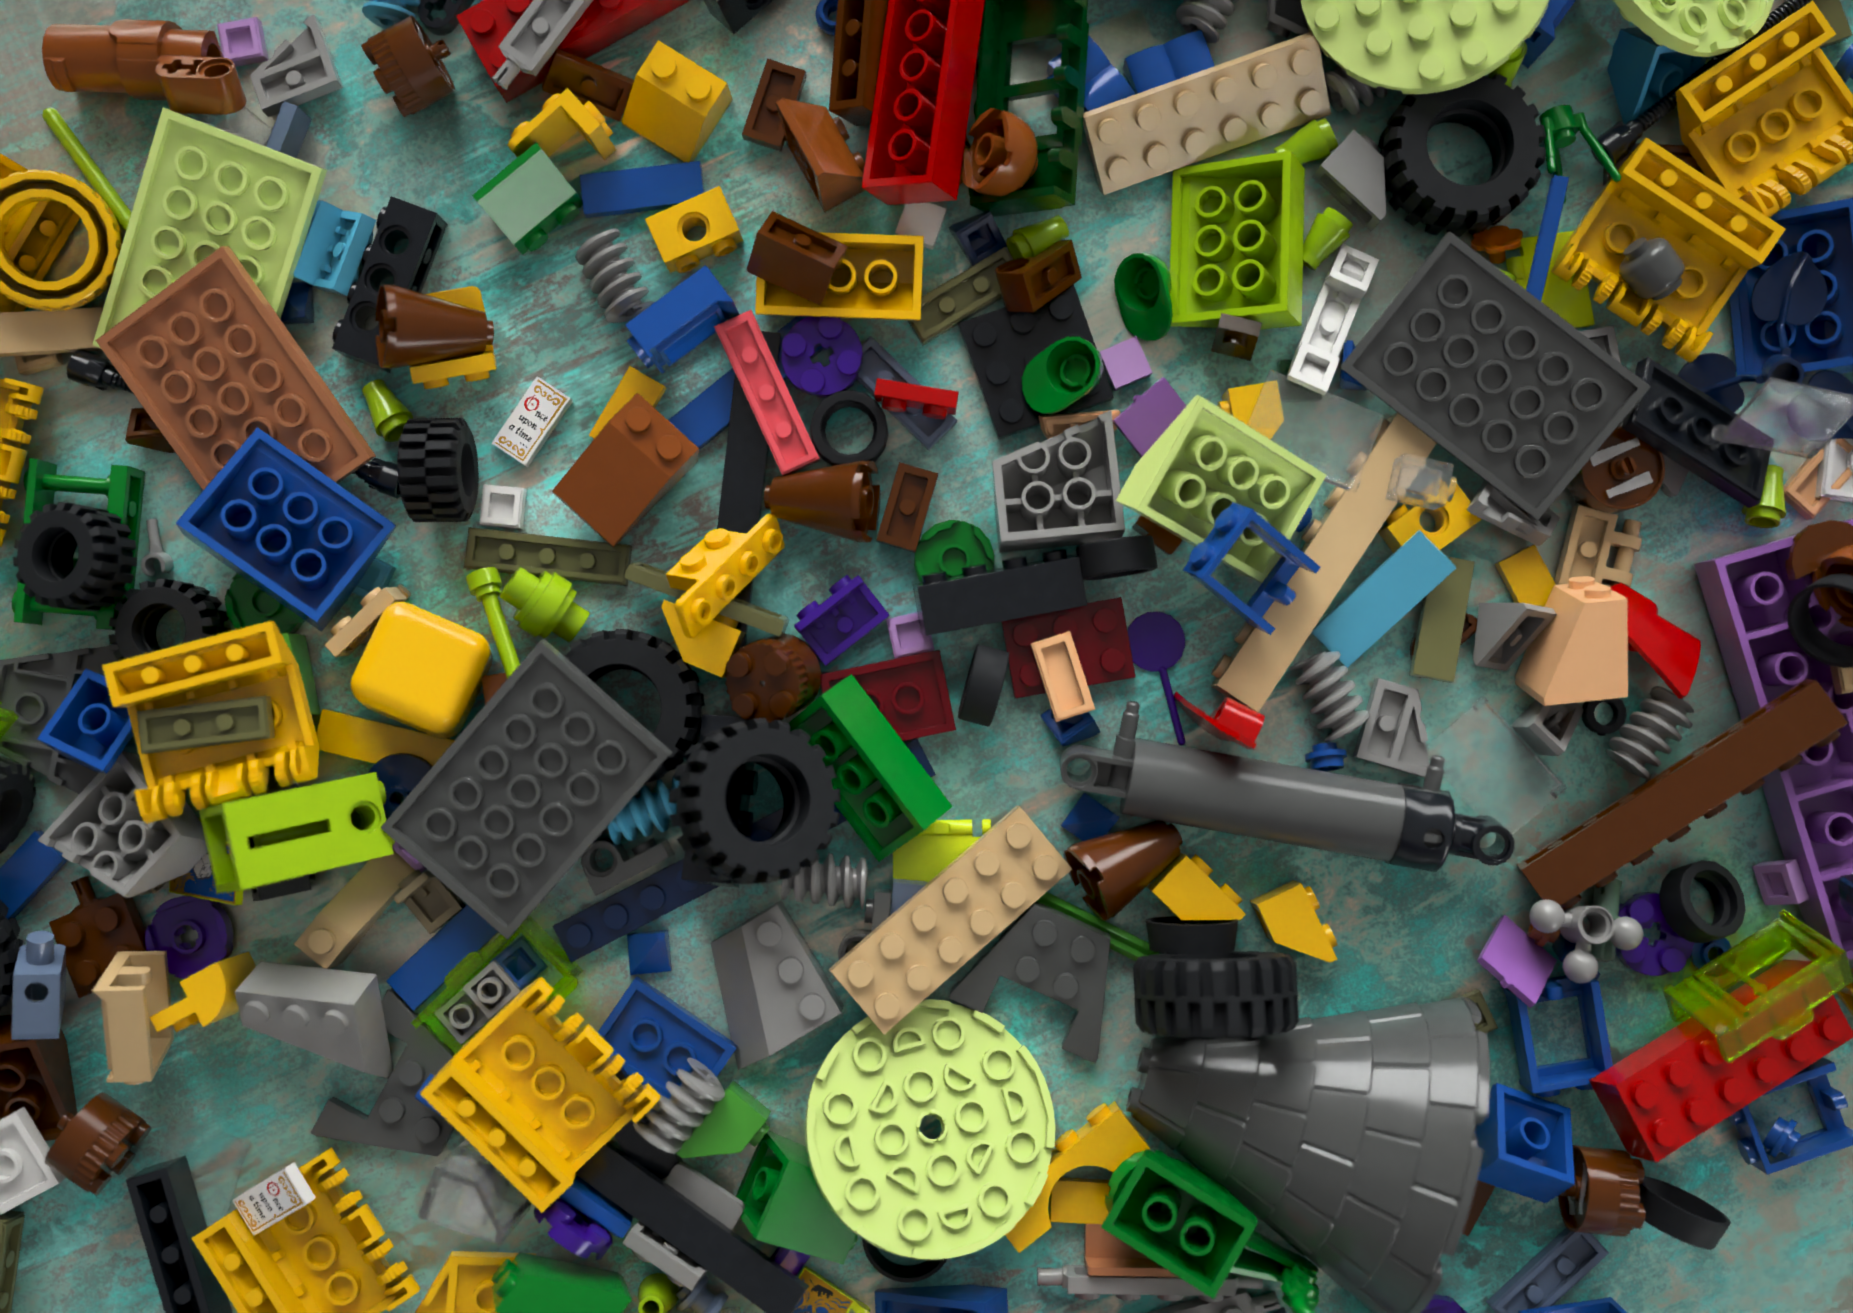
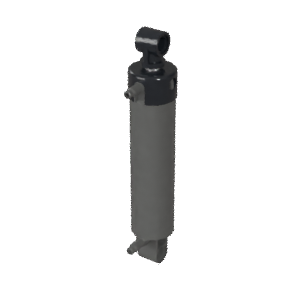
M1128 701L1122 715L1119 735H1116L1114 750L1086 745H1072L1060 757L1061 776L1069 787L1076 790L1121 797L1120 813L1124 815L1381 860L1391 865L1430 872L1438 871L1443 866L1448 854L1478 859L1486 865H1499L1506 862L1514 851L1515 841L1512 834L1495 818L1488 815L1474 817L1455 813L1451 794L1440 790L1445 759L1438 755L1431 757L1430 765L1427 766L1423 787L1403 783H1386L1135 738L1140 705L1138 702ZM1077 758L1087 760L1090 763L1089 770L1082 775L1071 774L1067 767L1072 760ZM1490 832H1496L1495 842L1489 847L1481 848L1480 841L1482 837Z

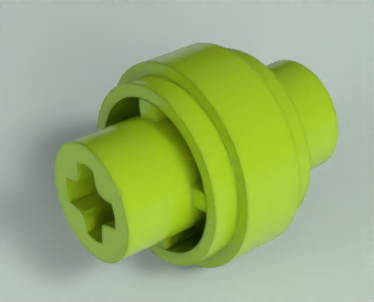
M520 566L499 595L501 599L517 608L513 619L518 622L517 626L534 638L539 635L545 639L553 632L570 643L590 614V612L573 602L577 591L571 588V582L556 572L550 574L544 571L537 578Z

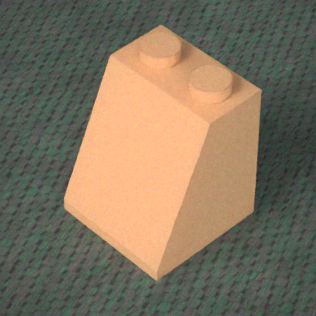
M1588 576L1569 578V584L1554 585L1545 607L1553 608L1557 615L1527 647L1515 675V684L1543 706L1628 697L1627 598L1611 590L1610 586L1602 585L1596 582L1595 578Z

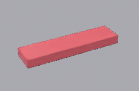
M752 310L714 326L782 476L791 474L819 461L820 458Z

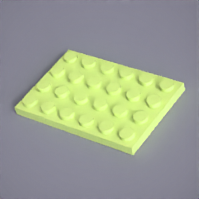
M162 108L92 345L100 348L95 340L221 246H228L232 249L281 319L294 278L293 274L300 259L327 170L170 109Z

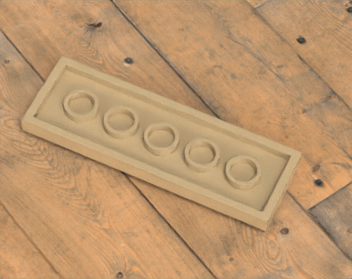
M1309 32L1085 112L1083 114V126L1100 192L1103 195L1115 192L1300 126L1313 119L1316 120L1330 115L1331 109L1319 44L1315 36Z
M1016 806L829 968V970L885 1035L1067 875L1072 868L1020 806Z

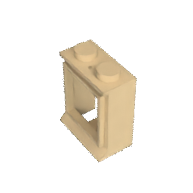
M118 951L92 991L102 999L101 1007L108 1070H111L106 1079L107 1083L123 1082L126 1085H138L144 1082H152L174 1041L173 1026L157 1032L149 1018L171 1006L167 951Z

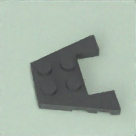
M113 644L97 648H83L68 652L0 660V753L23 766L35 769L47 776V779L53 783L65 786L80 794L96 777L98 772H94L63 757L37 738L85 668L105 677L102 665L119 661L113 654V652L119 649L118 646Z
M1036 901L1002 934L999 941L972 966V969L966 976L952 987L949 999L983 1013L999 976H1003L1077 1009L1062 1041V1049L1096 1063L1100 1044L1110 934Z
M391 988L387 990L382 999L387 1033L406 1042L407 1045L373 1109L367 1115L332 1097L327 1101L311 1133L320 1137L438 1157L443 1152L455 1128L446 1119L415 1099V1095L430 1074L436 1076L456 1053L446 1042L442 1043L427 1027L428 1023L419 1013L415 1014L394 989Z

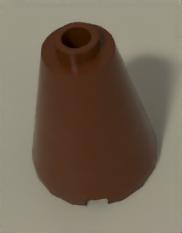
M392 284L379 287L375 321H379V335H375V343L380 368L394 369L481 354L485 352L486 345L493 344L494 325L493 321L487 320L485 312Z
M861 460L774 477L771 485H767L765 488L764 505L778 519L859 543L871 542L872 538L867 535V532L877 528L881 494L880 485H872L871 474H878V469L874 461Z
M1156 820L1072 844L1064 851L1063 855L1065 861L1072 868L1069 875L1074 885L1081 884L1087 893L1082 899L1099 919L1106 921L1115 917L1180 856V845L1183 844L1179 831L1172 823L1166 824L1163 821Z

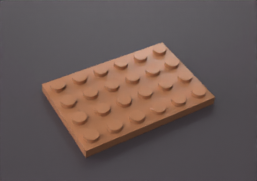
M221 246L95 340L202 490L207 487L257 427L337 484L376 457L232 249L228 246Z

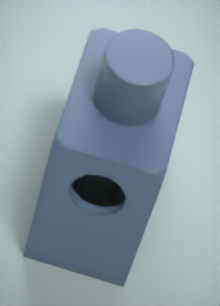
M35 931L26 936V945L19 947L13 974L12 1040L59 1039L66 999V946L54 944V934L49 931Z

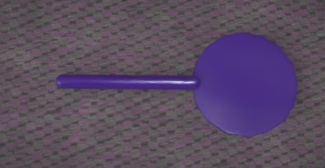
M1147 612L1136 617L1127 629L1133 662L1141 669L1150 672L1159 671L1177 742L1180 746H1183L1186 741L1167 669L1174 666L1182 657L1185 649V633L1180 623L1171 615L1162 612Z

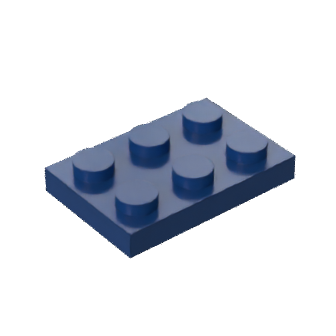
M638 976L634 978L598 1031L614 1048V1051L606 1060L619 1053L625 1059L622 1066L629 1076L638 1072L644 1078L641 1083L642 1085L649 1083L660 1095L666 1098L671 1097V1094L665 1087L668 1081L679 1086L682 1084L676 1071L679 1068L689 1073L693 1071L687 1058L698 1060L717 1077L738 1047L726 1036Z

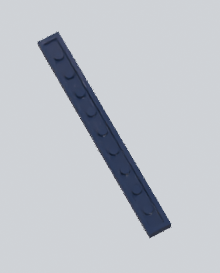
M918 739L905 744L930 777L935 776L936 774ZM834 804V812L840 814L839 825L847 820ZM783 808L754 822L751 836H745V838L752 842L768 840L775 833L781 822ZM684 859L552 927L572 963L719 886L694 884L682 880Z

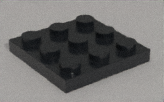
M1074 284L1035 312L1007 311L1004 307L959 323L958 327L998 440L1040 426L1038 416L1077 413L1112 401L1114 398L1103 368L1101 381L1090 394L1084 395L1057 413H1039L1033 410L1025 400L1022 391V376L1026 365L1047 347L1065 337H1081L1091 342L1096 348Z

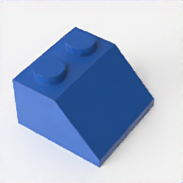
M85 668L37 739L63 757L94 772L107 774L134 733L127 708L112 706L106 678Z
M1499 1083L1494 1084L1489 1093L1488 1117L1484 1119L1481 1125H1476L1474 1133L1477 1135V1147L1483 1149L1477 1180L1543 1203H1548L1575 1185L1571 1109Z

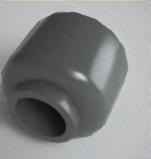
M1642 237L1632 242L1624 250L1625 258L1619 266V274L1638 298H1652L1657 301L1667 297L1681 285V276L1685 269L1684 262L1666 239L1654 238L1647 241L1645 237Z

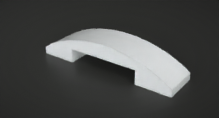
M1345 244L1340 246L1307 319L1286 379L1319 394L1325 395L1340 360L1339 354L1360 301L1368 290L1379 259Z

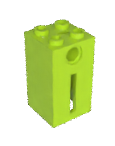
M376 772L223 803L199 810L217 894L244 890L394 854L392 845H394L395 840L381 829V826L387 821L383 807L386 803V791L383 783L377 779ZM253 836L256 848L249 849L247 837ZM227 841L229 844L231 854H227L225 842Z

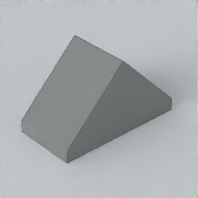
M1479 603L1473 653L1475 665L1507 671L1557 615L1554 609L1527 603Z
M1534 700L1513 722L1510 728L1538 755L1559 756L1565 752L1584 709L1578 703L1543 706L1537 700Z

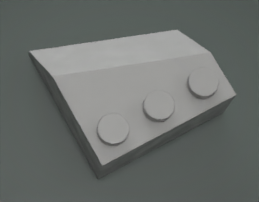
M1111 410L1098 415L1092 421L1080 426L1075 425L1063 430V433L1043 442H1035L992 461L999 553L1084 545L1123 536L1125 532L1123 505L1116 501L1121 488Z
M122 751L107 774L98 773L38 839L44 845L53 847L61 852L62 857L70 862L77 863L90 871V875L108 887L129 898L187 874L208 852L202 823L186 801L182 815L172 817L168 814L166 819L148 824L143 821L134 791L148 788L139 755Z
M782 900L711 942L731 1040L738 1046L734 1051L738 1070L771 1056L842 1013L844 1006Z
M260 961L235 990L242 1026L359 1071L389 1079L393 1071V1064L377 974Z

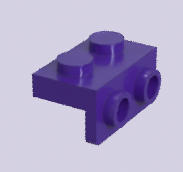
M848 575L844 576L829 589V592L832 594L831 597L820 605L816 600L811 602L796 615L800 621L794 625L795 629L802 635L825 666H828L890 617L889 613L859 575L852 580Z

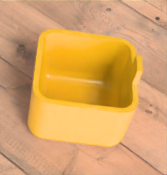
M396 602L389 605L383 611L352 675L351 690L355 698L367 709L436 738L448 739L454 737L462 730L482 687V677L487 675L491 668L492 653L486 638L478 632L410 603Z

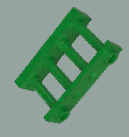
M29 458V468L26 470L23 479L26 491L23 524L31 522L30 515L35 511L43 512V506L50 503L54 504L55 491L106 495L108 498L107 511L122 519L121 524L128 525L131 530L128 538L135 540L137 549L133 550V557H137L145 471L130 466L111 465V473L107 479L56 475V464ZM73 558V568H75L78 558ZM132 566L131 574L135 576L131 584H125L124 588L126 591L135 587L136 566ZM18 582L17 591L12 597V610L15 613L14 622L42 625L43 613L94 616L97 620L96 629L115 631V627L109 626L110 617L117 618L119 613L114 607L118 601L126 602L128 599L125 595L122 598L114 597L115 604L108 608L101 607L99 611L54 608L35 602V597H29L23 591L25 584Z

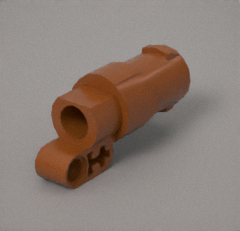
M124 19L117 20L111 25L51 24L43 36L42 56L44 68L51 84L59 91L128 93L138 100H167L170 110L182 114H232L243 109L247 102L235 64L232 60L223 58L215 31L182 30L175 22L165 20Z

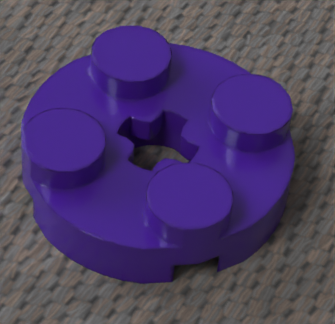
M806 317L797 322L783 338L781 361L787 378L796 389L809 395L827 398L835 392L847 391L855 383L863 362V349L855 330L840 318ZM822 346L824 350L830 348L834 352L829 356L830 364L824 367L820 362L813 364L811 361V357L815 355L814 349Z
M1640 892L1633 895L1634 897L1628 899L1624 904L1620 903L1619 917L1635 919L1640 923L1643 930L1644 928L1650 929L1653 922H1655L1657 930L1660 931L1659 939L1655 940L1652 945H1648L1649 939L1643 936L1641 944L1635 949L1621 950L1616 947L1615 952L1621 959L1620 961L1627 968L1650 976H1661L1670 972L1681 971L1694 949L1695 942H1689L1680 937L1668 925L1660 907L1659 893Z
M186 895L170 899L160 905L154 912L156 915L153 917L151 925L147 926L145 932L146 950L167 951L168 972L175 974L174 977L186 979L206 967L228 958L233 951V927L227 912L221 907V904L216 901ZM186 925H189L192 930H196L198 933L196 945L193 948L190 942L183 943L181 941L180 935L186 933Z
M559 1197L542 1213L536 1207L534 1209V1216L539 1224L545 1217L552 1226L547 1234L562 1247L577 1256L587 1259L594 1252L596 1253L595 1260H600L613 1243L612 1236L608 1230Z

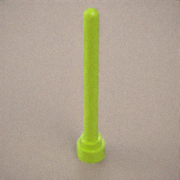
M54 108L44 109L42 112L44 121L95 191L108 204L117 221L126 232L132 212L59 112Z
M486 567L471 572L465 577L470 594L476 596L477 601L483 604L508 679L520 665L498 599V596L501 594L500 588L502 587L498 569Z

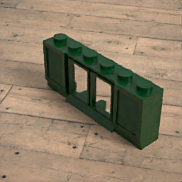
M985 0L980 32L979 61L976 66L978 81L977 97L974 103L975 121L990 108L1008 111L1009 101L1059 93L1058 107L1051 110V120L1057 126V134L1036 137L1038 166L1034 175L1019 190L1005 196H992L978 193L968 187L969 205L983 212L990 211L993 217L1061 209L1066 206L1075 205L1079 146H1082L1089 23H1087L1088 0ZM1057 38L1062 44L1061 66L1054 68V78L1010 85L1012 46Z

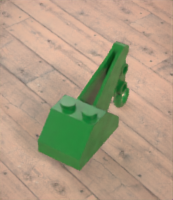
M1145 1149L1101 1228L1212 1299L1215 1298L1230 1272L1280 1282V1289L1284 1293L1281 1299L1291 1308L1293 1313H1314L1313 1310H1315L1319 1303V1287L1315 1283L1318 1279L1316 1274L1319 1270L1311 1261L1283 1248L1256 1232L1255 1228L1258 1219L1223 1185L1186 1162ZM1247 1246L1259 1253L1244 1249V1247Z

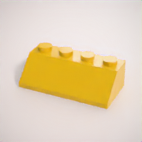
M819 232L848 246L845 257L833 275L826 298L821 305H817L762 278L756 277V315L921 321L924 236Z

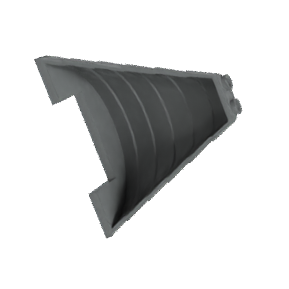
M1460 996V998L1420 1005L1414 1002L1311 1019L1310 1017L1299 1018L1294 1030L1274 1035L1231 1038H1188L1179 1036L1152 1038L1149 1048L1142 1047L1137 1071L1142 1072L1138 1088L1131 1087L1126 1111L1131 1112L1132 1118L1170 1149L1179 1152L1200 1172L1223 1185L1257 1219L1266 1223L1298 1253L1310 1259L1340 1287L1356 1297L1372 1313H1421L1442 1283L1441 1255L1454 1256L1477 1183L1483 1149L1477 1147V1135L1474 1133L1475 1124L1481 1125L1484 1119L1488 1117L1490 1093L1488 1037L1486 1033L1475 1030L1474 1023H1480L1482 1018L1476 1003L1470 998Z

